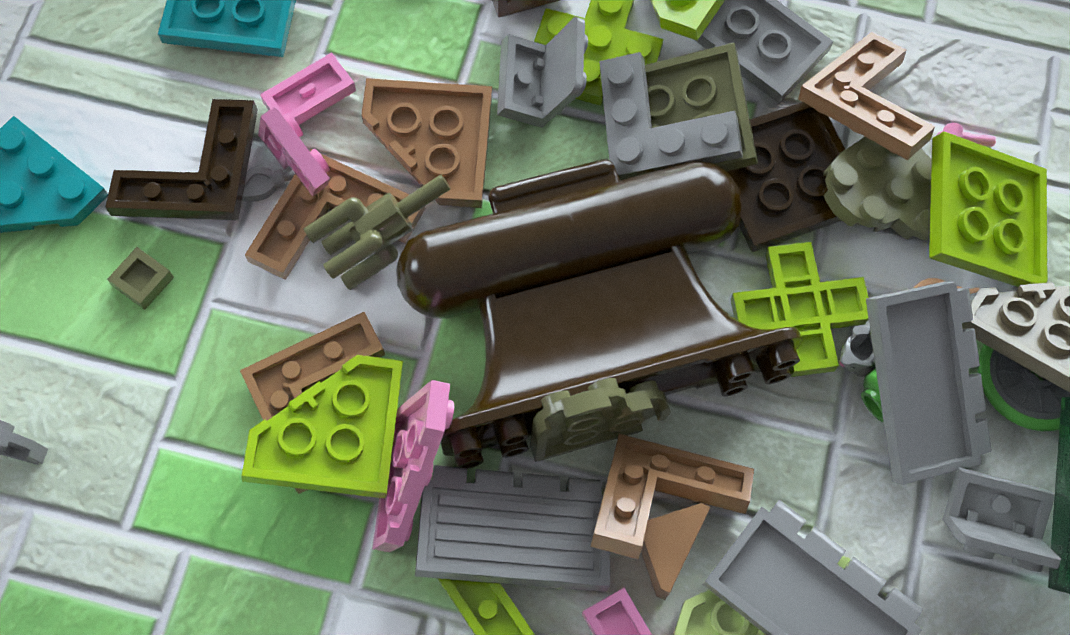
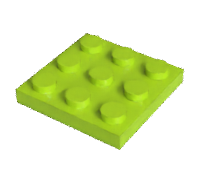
M945 131L933 137L929 258L1016 287L1026 284L1048 283L1047 169Z

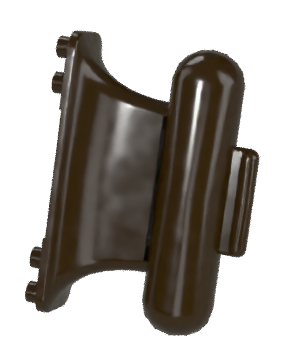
M601 159L496 186L489 193V202L493 214L442 226L418 234L408 240L399 256L396 267L397 286L404 300L422 315L428 318L448 319L480 310L486 353L481 388L473 405L464 414L452 419L450 427L444 431L440 442L443 454L445 456H454L456 467L471 469L481 465L484 462L481 451L495 445H499L501 455L504 458L514 457L528 451L526 439L531 436L533 419L538 412L543 410L541 399L558 391H569L570 396L589 391L588 387L599 380L615 378L618 387L624 389L626 394L630 393L629 390L637 384L646 381H656L659 390L664 391L665 395L694 387L700 389L718 384L722 396L726 397L746 390L748 388L746 379L758 372H761L767 385L781 382L791 376L789 367L800 361L797 349L802 343V337L797 328L758 329L737 321L725 312L711 297L691 263L688 254L714 248L728 239L739 226L742 213L738 186L726 170L711 162H689L620 180L613 162L608 159Z

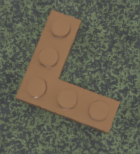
M873 32L869 33L801 86L798 100L906 160H909L931 140L935 129L934 125L869 91L903 63L907 51Z
M321 154L330 168V171L326 173L330 178L327 187L312 196L295 174L248 248L245 257L249 263L286 280L310 241L304 232V228L326 214L329 209H334L351 197L358 198L367 207L387 193H391L397 202L410 194ZM425 207L408 217L412 223L413 230L424 213ZM413 231L406 234L397 241L406 244L408 238L410 237Z
M362 312L241 369L240 372L262 419L267 421L285 409L290 401L319 381L322 383L342 369L343 364L356 355L380 358L385 355V352L365 312ZM295 488L298 494L308 490Z
M619 434L590 547L639 559L654 490L746 514L751 499L754 469Z

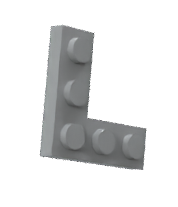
M641 52L599 61L609 160L615 165L620 180L689 162H711L714 164L743 158L738 117L735 111L652 128L645 62Z

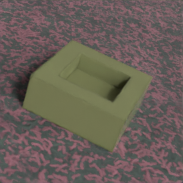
M136 247L107 280L115 289L145 310L171 282L174 276L170 270Z

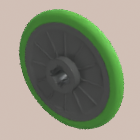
M983 345L979 355L980 366H978V373L981 374L983 392L991 405L1002 416L1021 427L1036 431H1056L1070 426V392L1043 377V381H1040L1026 367L989 346Z

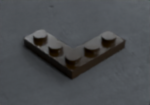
M212 99L198 172L113 170L105 206L111 216L239 220L258 112L254 100Z

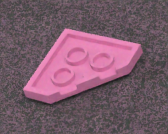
M431 380L397 409L386 499L379 498L372 550L392 552L402 547L404 542L410 538L413 517L424 487H427L431 480L433 462L444 431L450 427L453 419L454 402L448 400L450 392L449 383Z

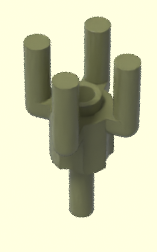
M440 174L399 202L391 193H387L365 207L358 198L351 197L306 226L304 232L310 241L315 243L348 220H351V222L323 239L321 243L328 254L333 255L352 241L356 242L323 264L326 272L332 279L341 275L345 286L352 290L397 260L398 251L393 243L413 231L412 223L408 217L451 188Z

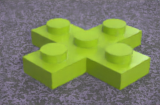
M591 0L585 18L545 8L534 42L542 45H547L574 17L585 20V35L588 37V45L584 54L583 72L587 75V81L583 93L575 99L601 106L603 92L599 61L641 52L645 65L658 62L664 39L626 29L634 0Z
M811 242L768 247L765 256L772 288L733 293L730 301L734 319L758 329L795 327L799 330L802 337V343L797 349L800 361L789 367L791 377L835 372L839 364L831 329L865 325L869 320L866 298L869 297L864 277L820 282Z

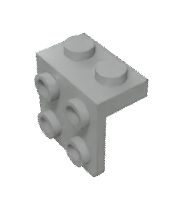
M574 17L547 45L510 34L501 41L497 115L543 128L556 115H559L569 103L583 93L587 81V75L583 72L584 54L588 45L584 19Z
M957 467L942 520L954 534L953 537L964 544V551L986 559H993L994 553L1012 558L1013 564L1036 572H1041L1043 566L1054 569L1059 567L1061 558L1042 540L1055 499V494L1052 491Z

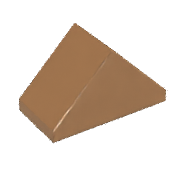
M700 503L648 520L641 554L657 597L666 600L708 514L709 506Z

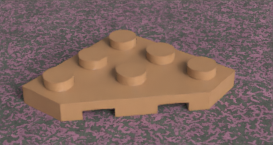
M366 78L361 115L363 124L421 186H424L440 174L445 178L451 189L435 199L439 205L482 208L492 105V86Z

